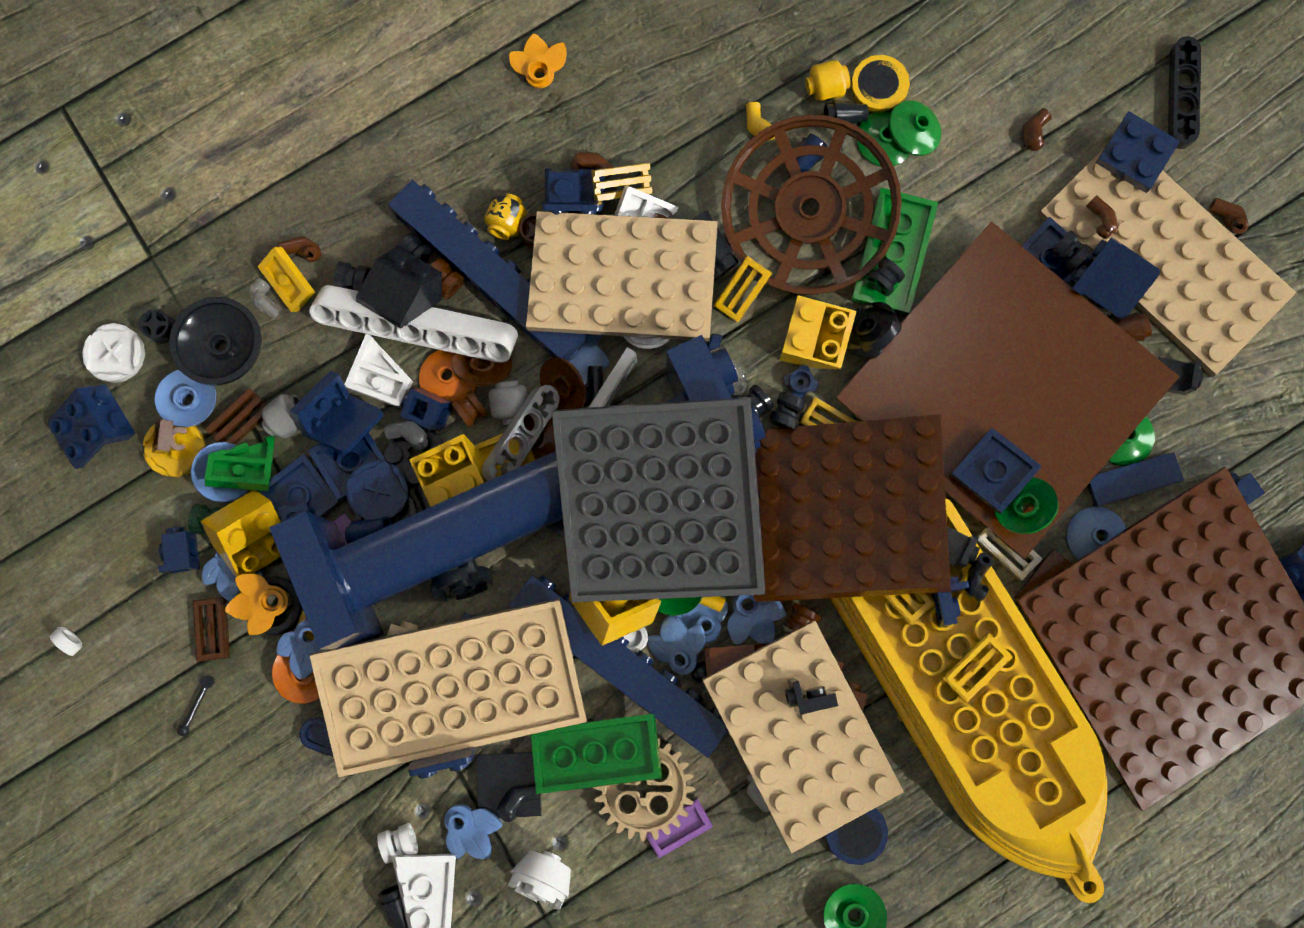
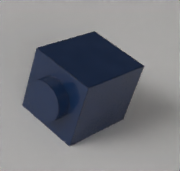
M551 169L548 172L549 203H579L581 201V169Z

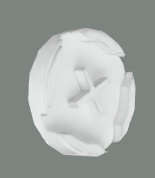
M116 323L102 325L96 329L97 331L92 336L89 335L85 340L82 350L83 363L91 374L102 381L110 383L126 381L136 375L143 365L145 357L144 343L136 332L125 325Z

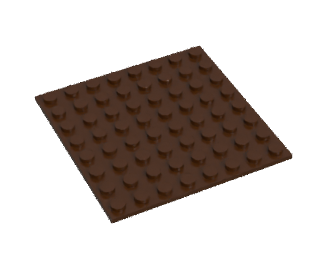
M991 221L901 323V331L883 348L882 353L876 358L869 359L835 399L861 421L940 414L945 493L1017 555L1025 559L1180 376ZM991 428L1038 462L1042 467L1034 477L1048 482L1057 494L1059 501L1057 514L1047 527L1038 532L1017 534L1005 529L999 523L995 511L951 477L952 472ZM1026 508L1023 513L1030 512L1034 508Z
M1226 467L1217 470L1016 599L1142 811L1304 705V602Z

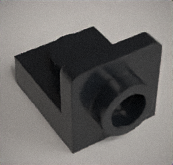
M1158 357L1161 362L1180 376L1167 392L1187 395L1200 387L1203 380V371L1200 370L1201 361L1193 360L1190 363Z
M948 527L950 566L960 570L966 567L967 564L972 565L980 550L979 547L975 546L979 537L974 535L968 537Z
M795 678L788 679L789 688L785 689L787 704L789 708L794 707V711L799 715L838 706L836 693L831 690H825V686L809 688L805 690L806 695L802 696L799 681Z

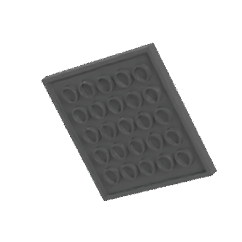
M751 397L552 411L572 602L765 594Z

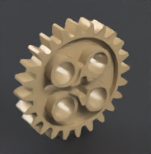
M658 738L660 763L665 764L669 770L667 779L663 782L656 779L646 781L647 785L672 786L671 792L651 791L647 792L646 797H643L642 791L618 790L617 786L619 784L593 787L596 790L602 791V795L594 799L595 802H604L605 807L599 811V814L609 812L611 815L606 824L619 823L616 833L620 834L627 828L629 829L628 839H632L636 832H639L641 841H645L648 832H651L654 840L659 839V829H662L666 835L671 834L670 823L676 827L681 826L677 818L678 815L689 816V813L683 807L684 804H694V801L687 797V793L696 791V788L688 786L687 781L695 776L694 774H685L684 770L690 763H679L678 760L682 755L681 751L673 755L670 753L673 744L668 743L662 749L661 739ZM640 781V782H632V783H624V784H627V785H640V784H643V781ZM627 794L633 796L637 803L636 809L632 813L625 812L621 807V800ZM658 795L665 797L668 801V809L663 814L655 812L652 808V801Z

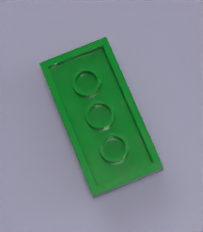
M881 187L871 221L872 225L888 229L891 216L890 189ZM901 193L900 222L895 238L883 258H887L897 264L903 270L905 278L902 282L894 285V291L890 296H885L868 283L866 279L867 274L855 283L851 301L872 306L871 303L884 302L890 305L895 313L908 316L911 313L939 202ZM867 237L859 269L869 262L879 249L882 241ZM878 264L872 271H876Z
M655 714L580 723L531 734L536 794L662 779Z

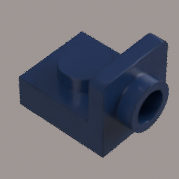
M951 577V592L969 588L968 581L959 582L958 577ZM951 592L932 593L939 628L958 623L957 617H960V606L957 598H952Z

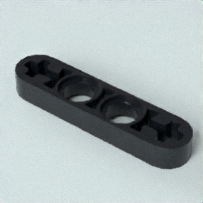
M1190 36L1182 37L1175 43L1170 50L1168 134L1180 141L1177 146L1178 149H1186L1197 140L1200 133L1201 45L1198 40ZM1182 47L1186 48V52L1191 53L1186 60L1185 52L1180 51ZM1187 73L1191 77L1192 83L1190 85H1183L1178 80V74ZM1179 100L1187 101L1191 105V112L1184 113L1180 111L1177 102ZM1183 126L1184 134L1189 135L1186 139H1183V134L1178 133Z

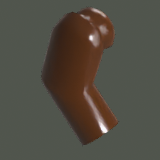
M1096 195L1086 207L1101 220V224L1096 229L1097 234L1103 239H1109L1113 233L1116 234L1119 228L1116 213L1113 208Z

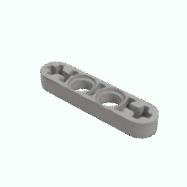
M544 385L534 388L529 393L484 462L482 474L487 482L497 478L495 475L497 470L494 468L496 465L502 464L499 469L502 475L520 467L552 417V411L556 410L559 405V394L554 387ZM542 394H546L545 401L548 403L546 405H541L543 402ZM527 414L532 416L535 422L532 431L527 430L524 426V417ZM511 438L516 439L519 443V451L516 455L512 454L508 448V442Z

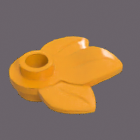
M532 34L528 39L524 52L512 51L509 53L510 64L513 70L520 75L526 76L527 82L532 87L539 89L545 88L552 83L554 73L564 66L567 57L566 47L563 42L549 48L537 34ZM538 72L545 74L542 78L535 77Z
M241 574L235 577L236 585L241 593L229 602L225 611L237 619L248 620L247 630L249 635L262 634L272 627L275 616L282 614L286 610L289 603L288 595L283 588L269 585L261 575ZM270 595H275L278 598L276 606H271L268 603Z

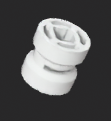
M410 823L399 826L396 831L386 830L377 835L379 851L386 864L392 862L391 855H414L418 853L416 835Z

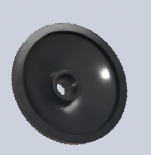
M209 297L194 302L180 313L171 329L169 346L174 363L184 375L200 384L219 386L240 379L254 366L260 354L262 334L255 316L244 305L230 298ZM226 342V348L219 351V344Z

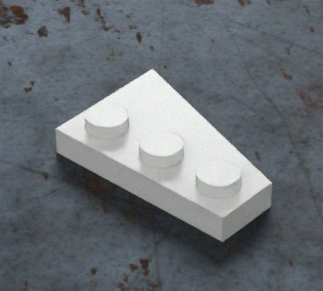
M453 854L391 855L408 928H451L456 856Z

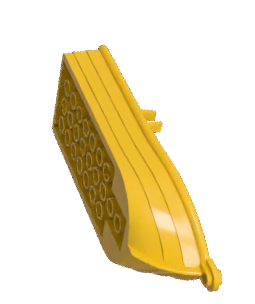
M946 499L947 527L970 537L972 534L950 500ZM967 564L966 567L960 570L950 566V578L958 577L959 582L967 581L968 569L971 565ZM992 566L981 581L982 584L989 588L983 601H977L973 597L969 598L965 590L951 592L952 598L956 597L959 602L960 617H957V624L939 628L934 605L913 624L909 625L882 595L830 598L896 709L898 720L903 721L912 736L910 737L911 742L919 748L953 808L971 831L987 846L1011 862L1040 874L1063 878L1078 900L1085 903L1098 901L1103 895L1104 883L1092 862L1100 842L1107 806V777L1101 747L1090 724ZM926 593L933 600L932 593ZM909 594L920 607L924 605L916 594ZM894 595L911 615L915 613L900 595ZM987 633H990L1013 657L965 703L941 678ZM988 643L953 679L957 682L993 646ZM997 652L962 688L967 691L1002 656ZM1090 881V889L1084 891V883Z

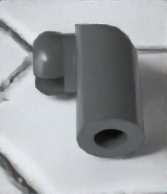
M414 421L385 425L384 430L388 440L403 437L409 444H412L414 450L418 451L425 449L428 445L426 432Z

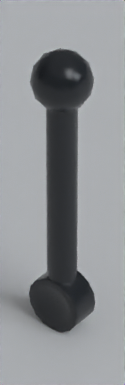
M204 676L201 679L202 687L184 723L177 728L178 735L184 737L189 734V725L207 689L213 687L215 683L212 676Z

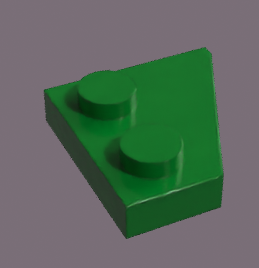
M275 436L265 437V442L248 446L247 443H244L230 450L210 453L205 473V486L269 491Z

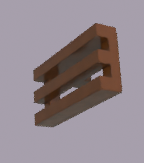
M249 388L205 430L218 443L226 442L237 445L263 420L262 410L267 404ZM253 399V401L244 410H242L230 423H228L220 432H218L220 428H222L235 414H237L249 401ZM258 406L262 408L227 441L224 439Z
M224 597L192 600L196 662L230 658L228 616L225 611L227 600ZM215 604H217L220 653L217 650ZM204 605H207V630L209 637L210 654L205 653L203 621Z

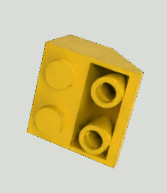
M798 295L779 360L799 366L806 365L809 368L841 369L856 311Z
M464 434L409 459L430 507L487 482L482 474V467L486 458Z
M252 490L201 521L213 547L235 577L247 573L254 574L281 557L269 528L280 523V519L271 500L256 490Z

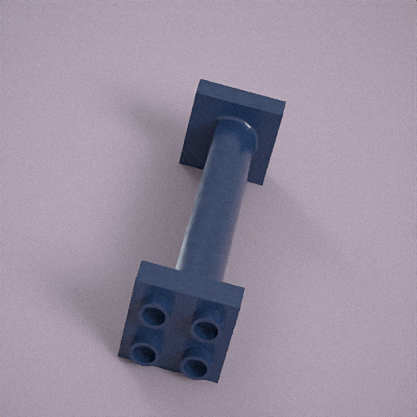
M700 335L666 352V378L675 395V398L666 402L732 398L731 395L735 393L733 383L738 381V375L724 346L709 351L703 336ZM751 405L756 455V449L761 448L759 440L765 438V432L755 409ZM556 451L345 545L335 522L307 511L269 527L319 649H338L384 635L372 605L562 520L563 513Z

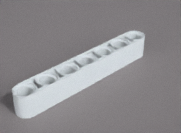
M326 285L320 289L309 310L311 317L323 325L494 362H506L510 358L518 337L517 330L510 324L431 307L400 329L356 302L358 291L332 285Z

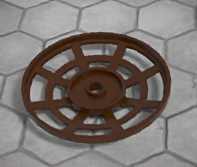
M803 115L776 122L760 131L746 143L735 157L727 173L722 192L721 210L728 242L741 263H743L747 255L742 250L740 244L756 238L770 256L781 262L776 277L770 276L766 284L792 294L818 295L844 289L861 280L877 266L878 262L886 255L895 238L900 222L902 200L900 183L895 168L885 150L872 136L863 129L842 119L825 115ZM803 127H823L835 130L829 148L816 145L792 148L786 131ZM846 135L855 138L868 148L878 160L882 169L865 177L858 165L840 152ZM775 137L781 154L766 164L756 180L740 173L741 168L751 154L764 142ZM805 155L825 157L819 172H801L796 158ZM835 162L847 168L855 177L856 182L841 188L830 177ZM785 163L791 178L782 185L780 190L764 184L770 174L781 164ZM886 180L890 188L892 204L888 229L870 224L873 214V198L870 188ZM735 184L751 191L748 207L751 227L736 233L734 232L731 218V199ZM861 192L864 202L862 221L845 215L846 199ZM759 195L775 201L776 217L759 223L757 211ZM808 200L816 201L819 205V211L815 215H806L802 211L804 202ZM840 227L856 232V236L849 245L836 253L830 237ZM781 228L791 238L786 253L783 254L773 247L765 237V234ZM865 236L882 241L879 249L869 262L856 273L847 277L840 261L852 254L862 243ZM803 243H819L825 259L814 261L798 260L796 258ZM750 265L747 268L750 273L754 269ZM792 267L806 270L829 267L836 281L828 285L814 287L795 286L786 283ZM758 273L756 277L760 280L762 274Z

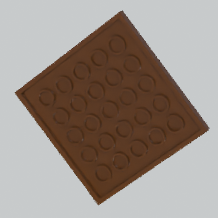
M940 414L798 426L795 430L789 427L764 429L765 438L759 440L761 448L756 449V473L766 591L762 595H753L755 602L951 592Z

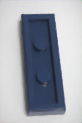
M1171 452L1098 474L1090 481L1087 487L1094 507H1098L1184 481L1175 453Z

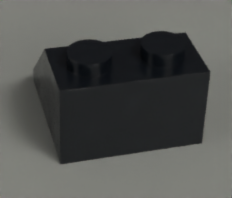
M396 246L375 260L356 295V302L401 329L442 301V272Z

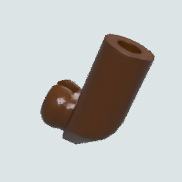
M1045 108L1039 110L1022 128L1024 143L1031 151L1040 150L1045 143L1042 139V127L1052 119L1050 112Z
M578 152L573 156L574 160L570 163L571 169H604L614 167L600 154L595 152ZM612 175L604 176V178H605V179H608V178H610Z
M1216 197L1213 199L1209 211L1223 216L1228 229L1232 233L1242 234L1246 232L1249 223L1244 209L1239 205Z
M305 236L278 242V247H282L287 255L298 253L309 262L317 261L321 256L320 247Z

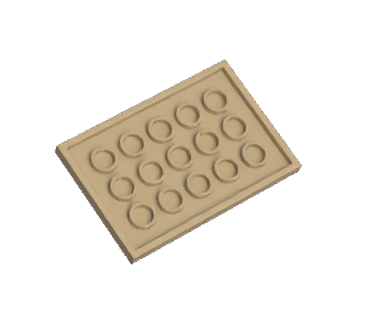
M537 211L526 322L527 330L691 340L702 335L705 341H710L718 221L560 213L555 215L552 212Z
M813 620L702 679L791 853L904 793L816 621ZM795 678L799 681L802 696L806 695L805 690L809 688L825 686V690H831L836 693L838 706L799 715L794 711V707L789 708L787 704L785 689L789 688L788 679Z

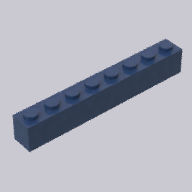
M412 179L388 203L393 215L410 231L415 232L425 244L433 248V251L438 256L445 259L455 271H458L465 277L466 281L551 357L564 358L569 361L570 357L587 342L586 334L528 331L526 322L531 278L528 280L524 279L519 274L521 270L510 259L505 262L498 256L499 250L490 241L486 240L483 242L477 237L478 232L470 223L465 221L462 224L456 218L457 213L447 203L441 205L435 200L436 195L425 184L419 186Z
M532 575L509 605L517 608L560 598L572 654L647 712L655 714L656 719L709 758L728 732L717 708L713 707L709 711L700 703L704 698L691 688L684 692L675 685L679 680L666 669H663L661 673L651 666L654 662L652 658L641 650L635 654L626 647L629 641L624 637L601 646L570 602L569 595L566 593L562 598L553 591L556 587L553 582L543 575L539 579Z

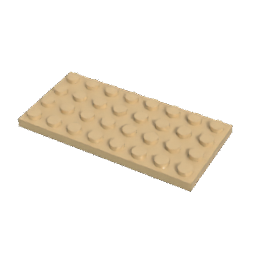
M1101 151L1039 212L1038 216L1043 221L1051 217L1067 232L1072 230L1077 234L1078 240L1082 244H1088L1092 249H1095L1103 239L1096 232L1097 227L1101 224V220L1086 205L1097 195L1113 208L1119 228L1116 234L1113 233L1111 237L1160 270V275L1139 300L1136 307L1143 314L1146 313L1149 319L1193 360L1201 361V367L1211 377L1217 375L1297 292L1163 170L1152 188L1145 193L1096 164L1095 162L1102 153ZM1093 257V258L1089 261L1090 264H1091L1092 261L1095 259V257Z
M560 598L354 643L338 649L313 652L309 655L338 777L587 722Z

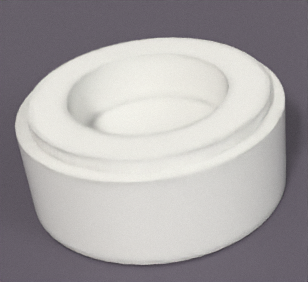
M57 627L49 636L54 645L68 655L74 656L82 648L81 640L65 627Z
M645 627L623 636L629 641L626 647L634 653L642 650L648 642V633Z

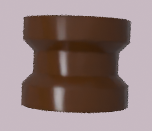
M472 390L466 393V397L463 400H456L452 403V406L469 428L475 424L476 419L489 414Z
M794 603L792 607L793 613L790 618L785 620L783 625L794 631L813 620L819 623L822 617L808 608Z

